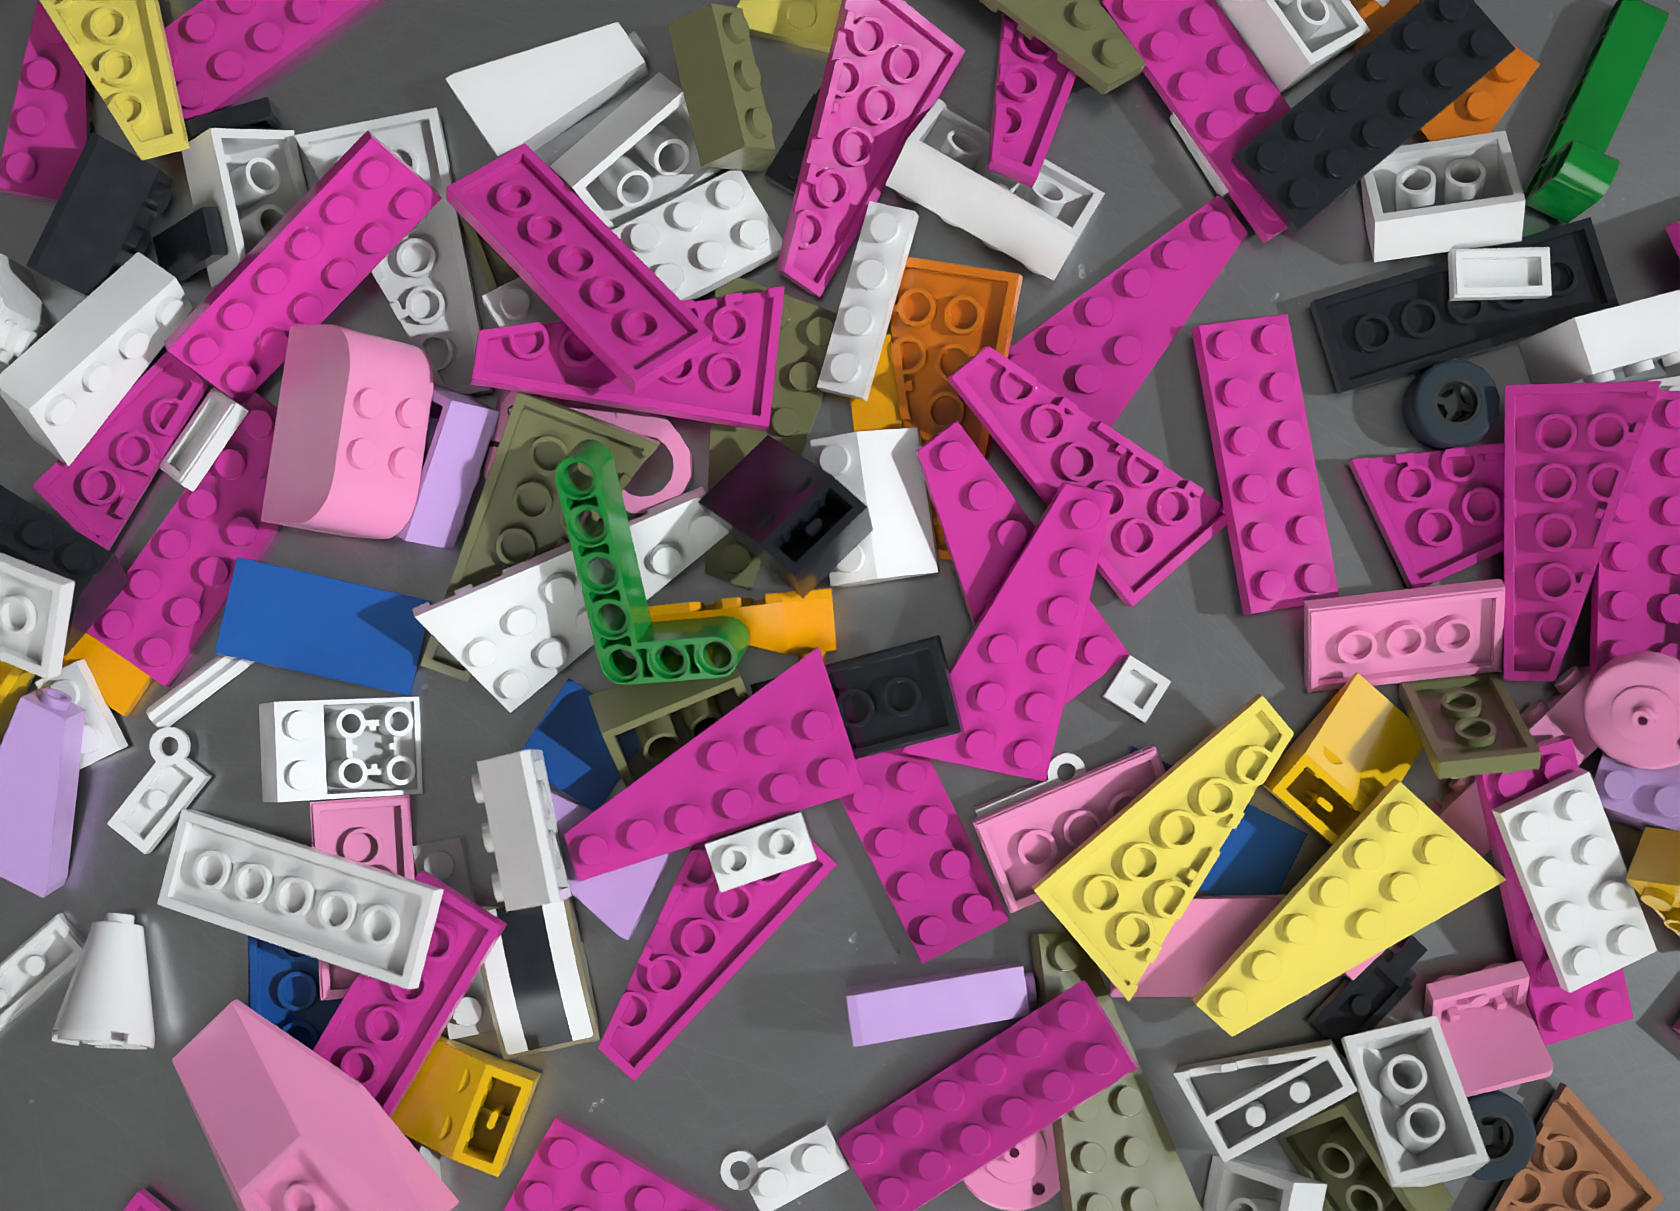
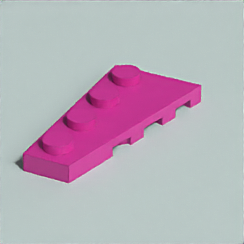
M1002 12L987 169L1032 188L1038 178L1077 75L1057 60V53L1034 36L1030 40L1017 30L1019 24Z
M167 351L130 388L71 465L68 467L58 459L32 487L77 532L105 549L110 550L157 473L160 463L177 440L209 384L197 372Z

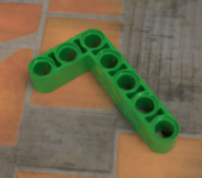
M1642 0L1616 1L1525 191V205L1567 224L1604 196L1620 164L1619 160L1605 154L1664 29L1669 15L1668 12Z
M587 439L579 442L558 464L555 471V482L603 674L610 681L620 685L728 676L735 670L750 643V634L747 627L740 620L729 616L651 622L613 455L605 444L597 440ZM577 463L586 465L591 470L593 476L583 474L579 470ZM588 510L598 513L604 523L595 521L590 516ZM600 558L609 560L613 564L614 569L604 566ZM611 604L619 606L625 615L616 612ZM714 641L725 644L730 652L719 649ZM668 646L677 648L682 655L673 653ZM622 650L630 652L635 659L627 657Z

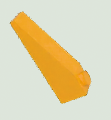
M832 588L811 590L803 599L793 591L765 594L763 600L754 601L753 598L733 597L723 598L714 601V604L705 605L704 602H685L648 606L651 622L718 616L734 617L740 620L749 631L750 643L748 647L784 656H798V661L817 647L820 648L824 663L827 662V653H836Z

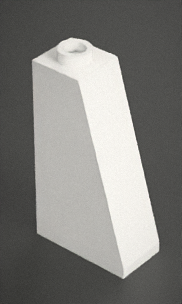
M615 22L453 73L446 78V81L497 158L524 143L534 152L648 76L644 59L650 55L635 31L627 35L619 22Z

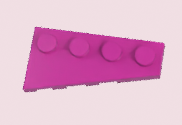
M41 2L36 3L0 161V191L57 203L90 137L92 103L89 101V77Z

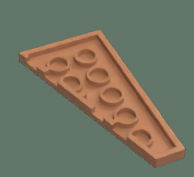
M1560 1082L1535 1126L1537 1134L1535 1151L1527 1166L1513 1177L1505 1179L1487 1211H1653L1666 1198L1566 1084Z

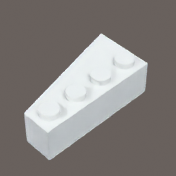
M137 252L0 374V395L30 437L69 467L165 345L164 341L184 321L193 307L176 277Z

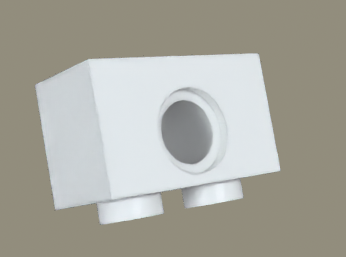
M801 811L709 841L705 844L720 892L817 859Z

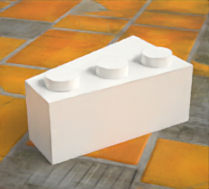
M1680 290L1578 316L1518 342L1531 384L1611 382L1616 380L1614 373L1623 371L1625 378L1653 370L1655 369L1653 362L1662 359L1664 367L1680 363Z
M1331 1039L1177 1066L1173 1073L1224 1163L1357 1091L1355 1079Z

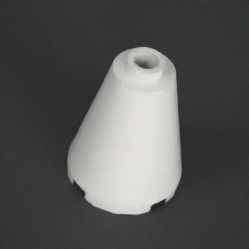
M105 913L103 921L92 923L53 1026L52 1042L79 1046V1041L82 1040L83 1044L95 1045L96 1048L134 1050L154 1048L155 1031L144 927L134 924L135 916Z

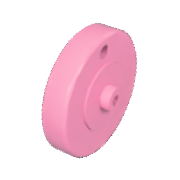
M1637 651L1615 657L1598 670L1585 694L1583 715L1590 736L1608 756L1627 766L1646 770L1665 769L1680 764V660L1658 652Z
M1050 1124L964 1179V1184L978 1199L1002 1210H1028L1050 1200L1060 1190L1053 1124Z

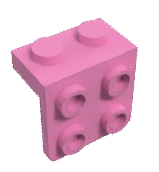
M1523 961L1509 964L1494 963L1486 966L1481 971L1461 976L1445 975L1433 983L1426 984L1423 1016L1424 1018L1437 1016L1466 1097L1546 1078L1552 1074L1553 1061L1526 1005L1530 976Z

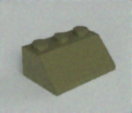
M710 3L668 24L701 167L762 172L769 168L776 148L772 136L771 118L767 113L760 85L761 75L755 64L749 39V25L744 17L742 8Z
M721 642L715 644L719 649L730 652L725 644ZM737 666L731 674L721 678L634 685L617 684L588 696L601 734L626 788L749 698ZM634 728L641 747L628 765L616 735Z
M1358 1088L1353 1094L1275 1135L1300 1175L1327 1184L1323 1203L1324 1211H1446L1454 1201V1198L1443 1182L1425 1187L1391 1186Z

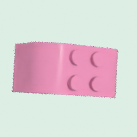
M332 324L290 326L263 502L262 522L342 537L372 539L391 538L404 528L413 513L418 497L434 388L432 364L424 350L410 344Z

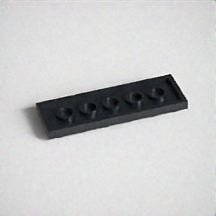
M1422 0L1237 153L1231 162L1295 235L1507 58L1516 48L1474 0Z
M1591 217L1522 237L1520 242L1489 247H1550L1552 295L1548 298L1450 301L1448 260L1313 300L1310 303L1311 310L1338 395L1421 371L1449 359H1461L1524 340L1572 318L1619 306Z

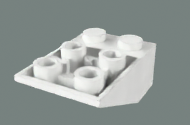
M419 696L284 701L259 704L263 802L423 794Z

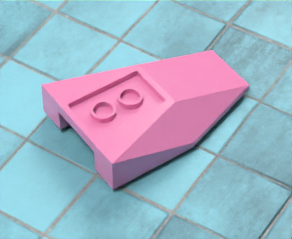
M238 999L232 1001L171 1060L239 1211H450L459 1203V1200L361 1083Z

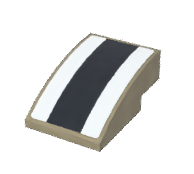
M573 896L561 902L506 911L505 902L483 906L482 908L507 923L481 967L489 1009L503 1060L601 1040L584 943L580 939Z

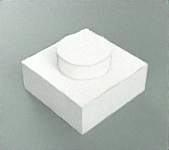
M1128 655L1102 697L1142 723H1146L1171 681L1131 655Z

